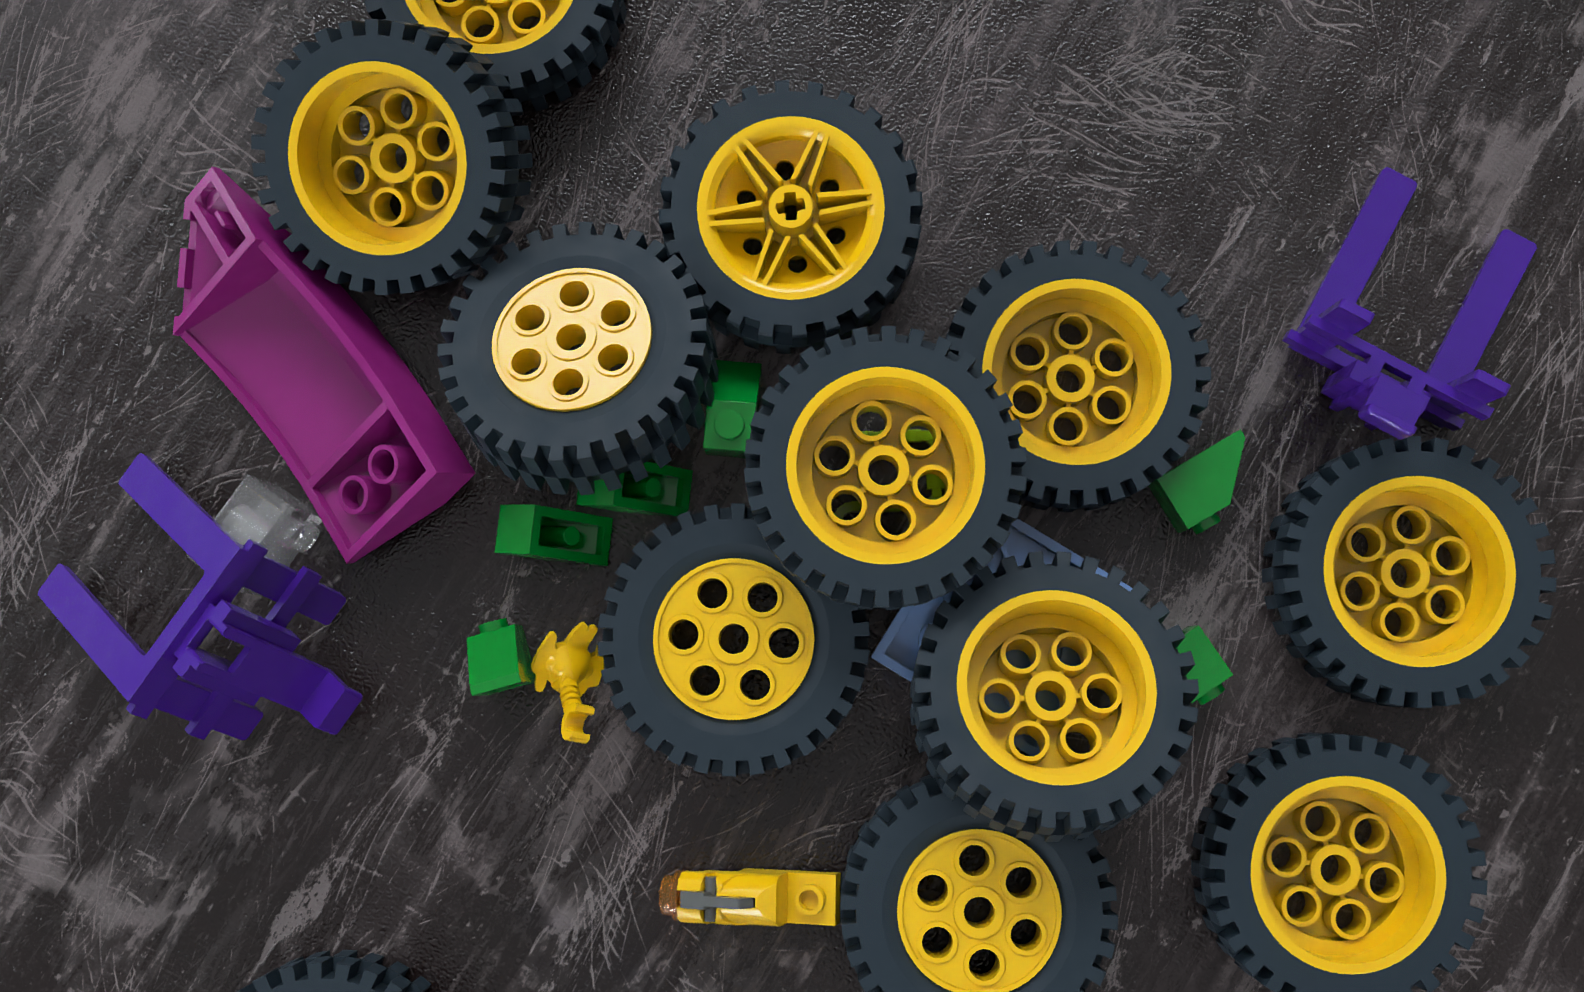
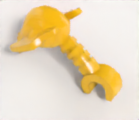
M580 622L575 626L566 639L556 643L557 635L554 631H550L537 649L531 663L532 672L535 674V690L542 692L548 680L551 683V687L560 693L564 711L561 724L562 738L581 744H586L590 740V735L583 732V725L587 716L594 715L595 708L582 704L580 697L588 688L599 685L602 677L601 670H604L605 665L603 656H598V645L592 653L587 650L598 628L594 624L588 626L585 622Z

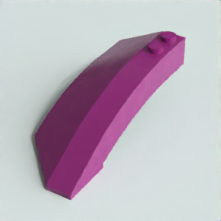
M211 167L184 202L183 219L190 220L188 249L180 248L177 287L184 288L182 313L179 316H174L173 335L180 336L197 353L253 417L304 489L345 562L354 563L444 505L476 473L431 400L408 367L340 284H335L325 279L327 273L325 268L313 271L302 263L309 251L291 252L283 242L291 234L286 229L274 230L268 219L271 215L220 168Z

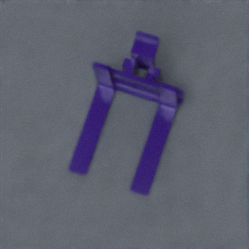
M1385 167L1378 174L1296 331L1290 329L1286 332L1282 341L1289 344L1288 348L1335 372L1328 377L1320 392L1333 399L1329 406L1330 409L1339 412L1350 406L1359 411L1358 416L1366 422L1364 425L1371 431L1378 428L1402 440L1415 434L1417 427L1414 425L1418 417L1440 428L1446 427L1456 431L1461 429L1465 422L1464 419L1457 415L1466 412L1481 421L1488 419L1493 413L1494 408L1486 404L1507 395L1511 387L1510 384L1483 370L1478 369L1474 371L1531 261L1537 245L1508 229L1498 233L1427 373L1354 335L1370 325L1375 316L1373 312L1357 305L1356 302L1417 188L1416 181L1389 167ZM1339 345L1349 350L1350 352L1364 358V360H1357L1356 358L1338 350L1335 346ZM1383 368L1405 381L1399 382L1380 371Z
M139 453L120 478L119 485L204 570L201 580L147 654L68 566L61 563L58 564L39 589L38 596L129 702L126 710L132 715L147 719L155 708L190 721L185 731L193 737L205 740L210 731L215 730L240 740H246L263 717V713L259 708L254 706L259 698L263 697L300 712L314 728L332 735L338 734L362 701L363 696L359 691L348 687L331 669L293 652L301 640L291 630L287 629L286 626L296 612L324 625H329L345 604L346 598L340 592L319 583L322 577L317 572L305 566L297 572L265 556L269 550L251 539H248L245 545L237 542L150 457ZM242 587L276 602L266 618H262L231 603ZM213 627L223 637L244 645V648L233 662L199 648Z

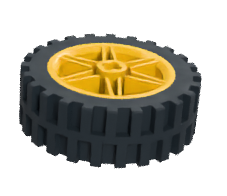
M789 80L775 81V92L758 95L756 85L741 89L743 101L732 107H729L724 98L712 105L714 118L705 125L696 119L687 129L689 142L685 148L675 146L669 158L672 166L670 177H663L660 189L663 209L659 210V224L663 233V244L666 247L668 259L675 254L684 264L685 272L679 278L689 273L693 276L699 294L702 296L707 316L714 322L717 331L727 337L731 332L743 338L745 346L757 350L759 344L775 346L776 353L791 354V347L812 346L816 352L824 347L825 339L839 334L840 339L845 340L852 337V329L860 328L865 324L871 327L881 318L882 310L889 302L893 304L901 293L902 285L907 275L909 276L914 262L922 225H920L923 208L922 192H917L916 188L918 172L913 159L905 160L902 154L904 141L895 130L888 135L881 128L883 116L873 107H870L865 115L855 109L854 95L841 90L838 99H832L823 96V84L811 81L808 82L807 92L790 91ZM782 162L791 164L794 169L789 180H783L775 171L776 167ZM829 180L835 181L839 186L838 191L820 192L821 185ZM742 192H750L755 196L756 201L738 204L737 197ZM786 206H796V220H786ZM833 228H840L845 232L844 240L838 244H832L827 237L828 231ZM749 239L758 240L762 245V250L757 255H750L745 252L743 248L744 243ZM803 258L806 261L807 267L802 272H793L788 267L790 260Z

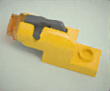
M744 868L739 871L677 870L674 875H665L663 877L659 891V906L663 915L671 916L674 921L684 923L777 927L786 923L836 926L840 923L841 873Z

